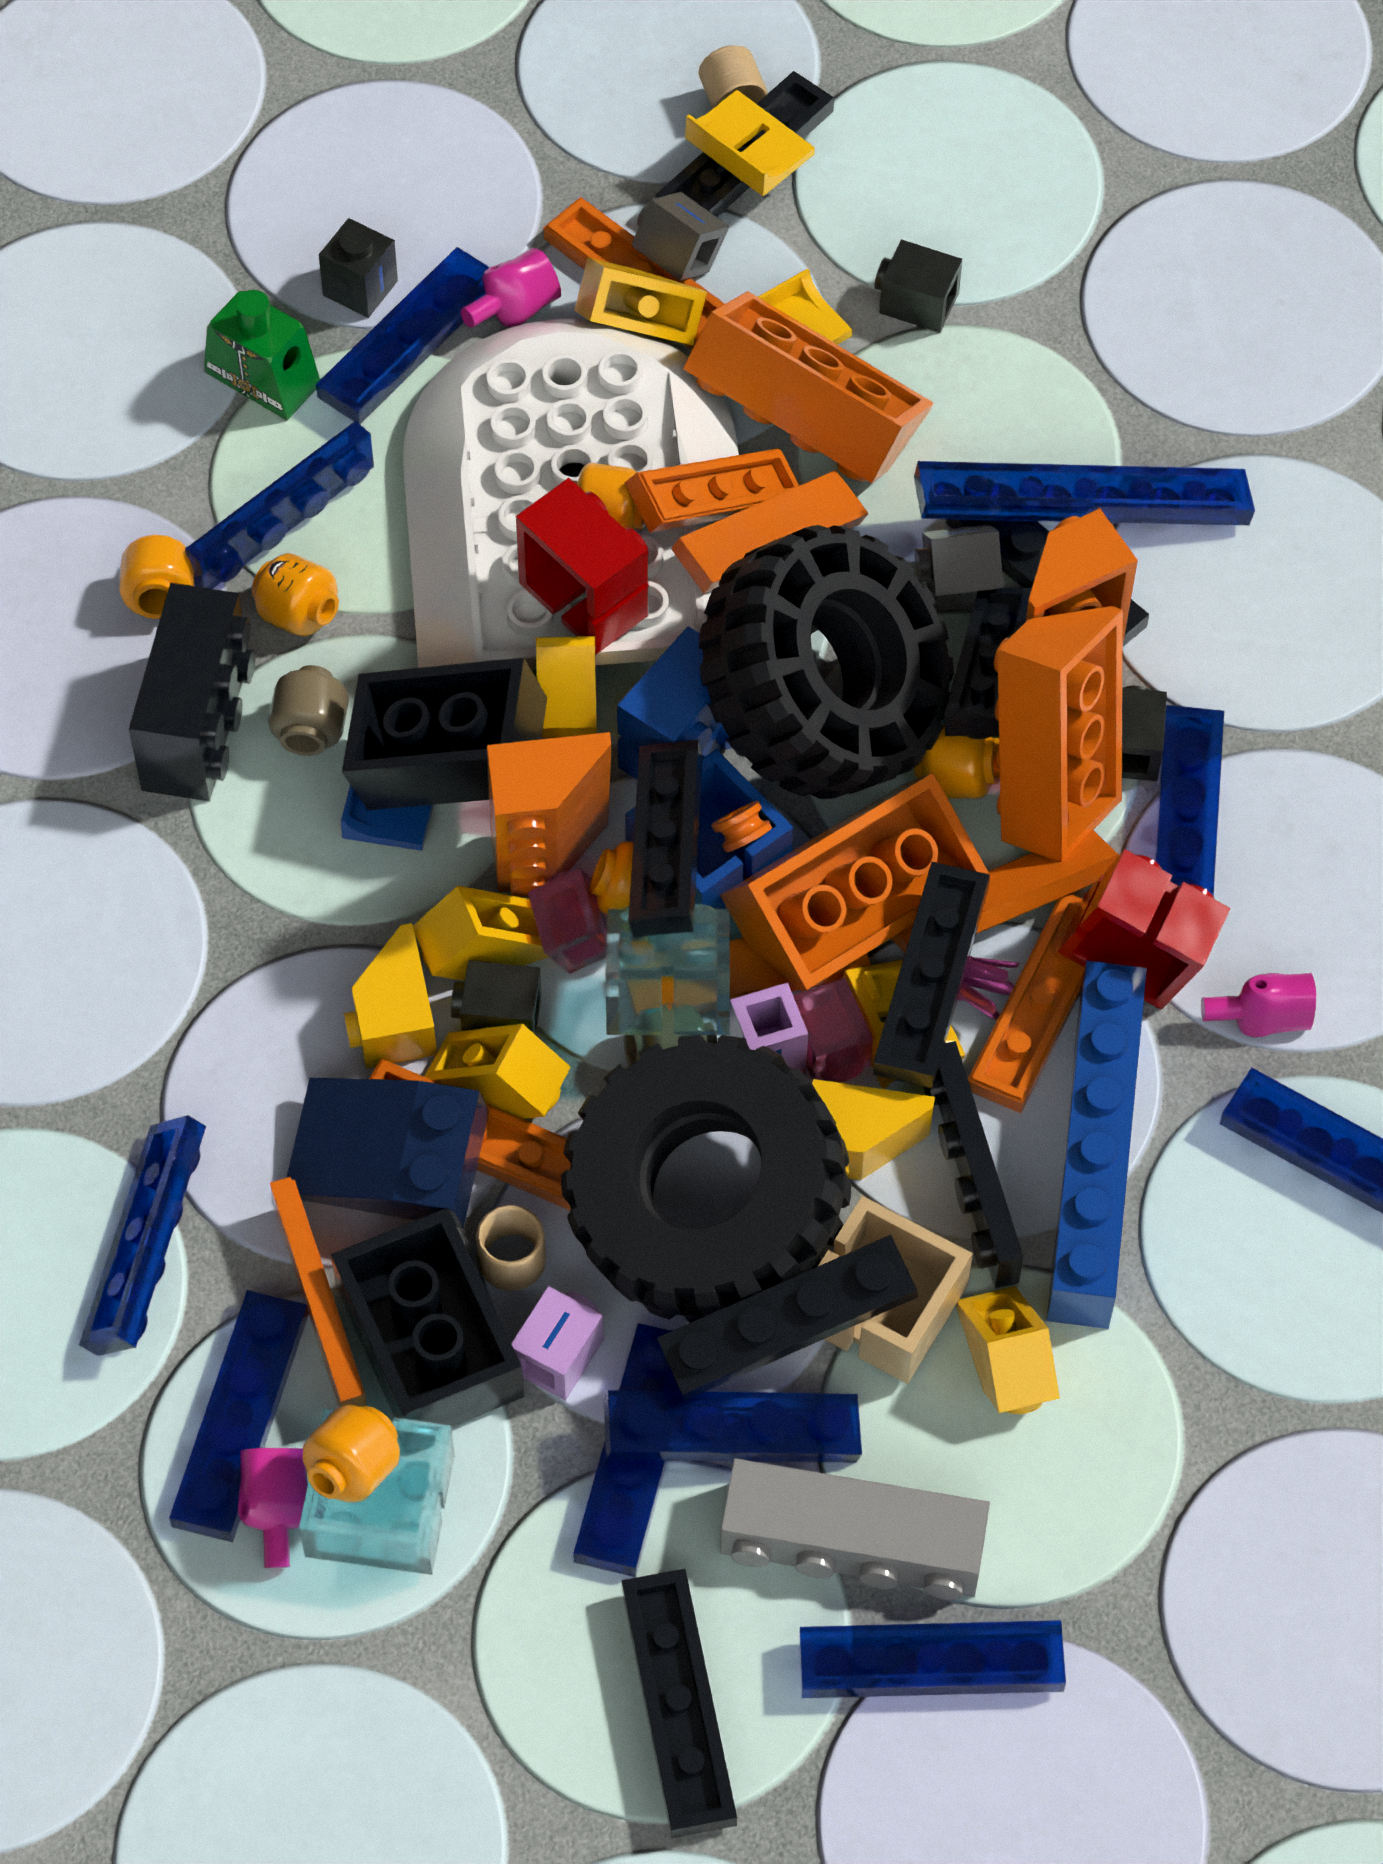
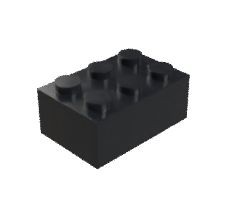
M170 583L129 726L141 791L210 802L215 781H223L226 777L229 764V747L225 746L229 731H238L243 707L242 698L238 697L242 683H251L255 668V650L248 649L247 647L250 637V618L242 616L239 593Z
M524 657L361 673L358 675L342 773L367 810L489 800L487 745L540 740L543 732L547 696Z
M448 1208L331 1254L336 1288L407 1445L524 1397L523 1374L520 1361Z

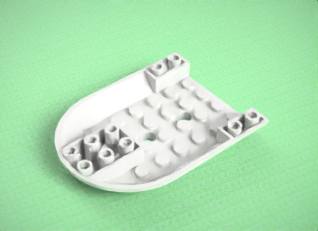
M551 319L514 326L486 337L455 356L431 379L412 410L403 445V468L418 668L524 657L530 669L536 670V637H576L561 623V616L585 599L587 592H584L555 615H552L519 583L516 515L567 478L578 481L579 476L570 477L561 473L559 470L562 466L568 463H581L583 465L597 463L627 467L636 470V472L739 455L734 423L727 404L722 396L711 394L702 389L696 383L697 377L683 370L688 359L685 354L655 336L592 322L588 319ZM716 521L653 533L649 532L646 524L643 530L634 529L643 538L649 551L648 617L595 655V665L657 661L687 626L700 633L702 623L707 621L708 616L704 614L712 591L703 594L671 548L680 537Z

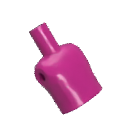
M531 248L512 260L487 269L482 277L486 295L463 307L460 313L464 323L470 328L475 327L494 315L505 327L518 326L531 318L541 308L561 297L560 283L551 262L544 252L537 248Z
M1312 973L1258 974L1244 983L1239 996L1201 998V1016L1203 1021L1236 1020L1240 1031L1254 1038L1281 1032L1311 1030L1316 1011V985Z
M253 1448L240 1451L241 1482L238 1514L246 1526L263 1530L264 1568L290 1567L289 1530L306 1525L313 1514V1501L308 1487L307 1471L303 1463L302 1448Z

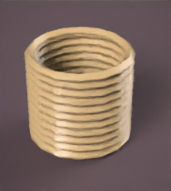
M730 45L721 47L705 57L699 66L698 75L712 109L735 90H738L756 104L768 94L751 51L743 46Z
M514 1205L497 1207L487 1213L478 1224L476 1247L479 1269L486 1281L498 1289L508 1291L525 1289L535 1283L544 1271L546 1262L545 1235L542 1223L533 1212L524 1207ZM507 1235L523 1236L535 1246L528 1256L511 1262L498 1260L487 1251L493 1241Z

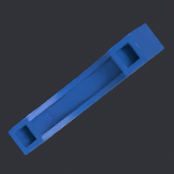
M1086 961L1079 1000L1068 1135L1046 1321L1109 1329L1117 1290L1147 968Z

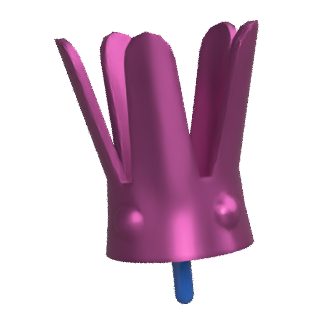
M970 956L958 1000H965L997 1021L1000 1014L996 1010L994 1002L972 987L1002 995H1010L1014 985L1006 980L1008 972L998 967L1016 968L1020 963Z

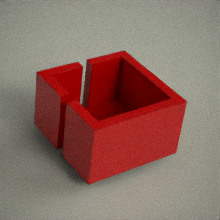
M567 478L516 515L519 583L552 615H555L584 592H587L585 599L561 616V623L576 637L595 636V655L648 617V547L643 538L634 529L622 527L609 515L605 504L595 493L591 491L585 493L574 481Z
M1124 849L1108 867L1105 874L1101 875L1084 895L1057 952L1085 967L1086 961L1147 968L1144 1001L1162 1010L1204 967L1231 908L1215 900L1214 896L1203 887L1182 882L1179 886L1172 883L1170 880L1173 875L1162 870L1156 861L1144 855H1135Z

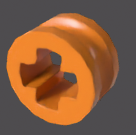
M759 801L743 805L719 818L711 825L715 833L721 832L724 835L725 841L722 847L725 852H730L747 845L772 829L768 820L763 821L759 817V811L762 808Z

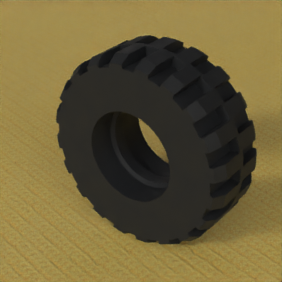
M821 525L809 526L746 553L744 558L733 562L722 574L719 586L712 590L704 614L708 616L707 621L702 623L699 633L698 648L703 650V663L699 667L702 686H707L712 702L708 706L715 722L721 723L729 736L726 741L737 755L745 756L752 763L751 769L770 782L779 781V787L800 796L810 794L819 799H833L846 794H853L895 779L897 775L909 772L922 761L926 750L933 748L944 727L940 722L944 719L950 695L949 685L954 676L953 657L948 655L946 641L949 639L945 622L944 620H939L933 606L936 601L928 587L922 586L913 575L915 572L914 568L903 557L894 556L888 551L889 546L869 535L860 537L859 531L843 526L834 525L829 528ZM812 625L826 637L838 658L843 679L842 700L826 685L815 664L811 647Z
M701 1034L681 1036L678 1038V1046L662 1049L660 1044L657 1043L639 1051L641 1057L639 1061L626 1069L619 1064L604 1077L608 1085L598 1097L588 1095L578 1111L579 1116L583 1119L579 1132H569L563 1154L571 1162L570 1170H566L561 1174L562 1196L571 1208L567 1219L572 1232L583 1245L587 1257L614 1288L629 1301H638L650 1313L670 1320L676 1315H681L691 1323L818 1267L821 1262L819 1256L825 1245L834 1246V1239L844 1225L839 1218L841 1208L849 1206L851 1198V1182L846 1175L845 1168L850 1163L847 1148L837 1129L833 1116L813 1084L799 1069H791L786 1064L782 1055L765 1046L752 1050L743 1038L721 1035L717 1043H706ZM717 1131L737 1133L749 1138L760 1153L761 1172L753 1194L737 1213L719 1224L698 1229L675 1227L669 1225L659 1216L653 1203L655 1181L661 1166L678 1146L695 1136Z

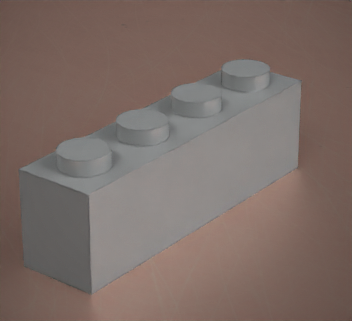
M734 1458L721 1527L720 1554L731 1555L734 1561L751 1567H764L769 1565L770 1562L795 1566V1569L801 1574L815 1578H828L833 1576L834 1573L859 1577L860 1581L865 1585L879 1589H892L897 1587L898 1584L924 1588L926 1594L943 1600L960 1599L962 1595L975 1597L990 1501Z

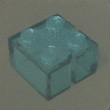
M696 904L694 932L643 937L632 936L628 922L629 906L623 909H608L605 970L606 1034L662 1035V977H674V1035H730L729 909H714L708 905Z
M323 1409L320 1425L335 1409ZM394 1418L393 1425L398 1434L397 1441L400 1447L399 1463L364 1501L348 1503L337 1499L325 1498L317 1493L308 1482L299 1526L305 1557L432 1575L442 1526L441 1508L445 1509L455 1456L451 1426Z

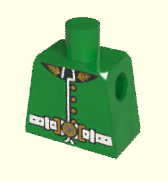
M258 290L237 292L207 326L204 359L205 373L288 421L321 385L304 326L298 320L270 305L265 293Z

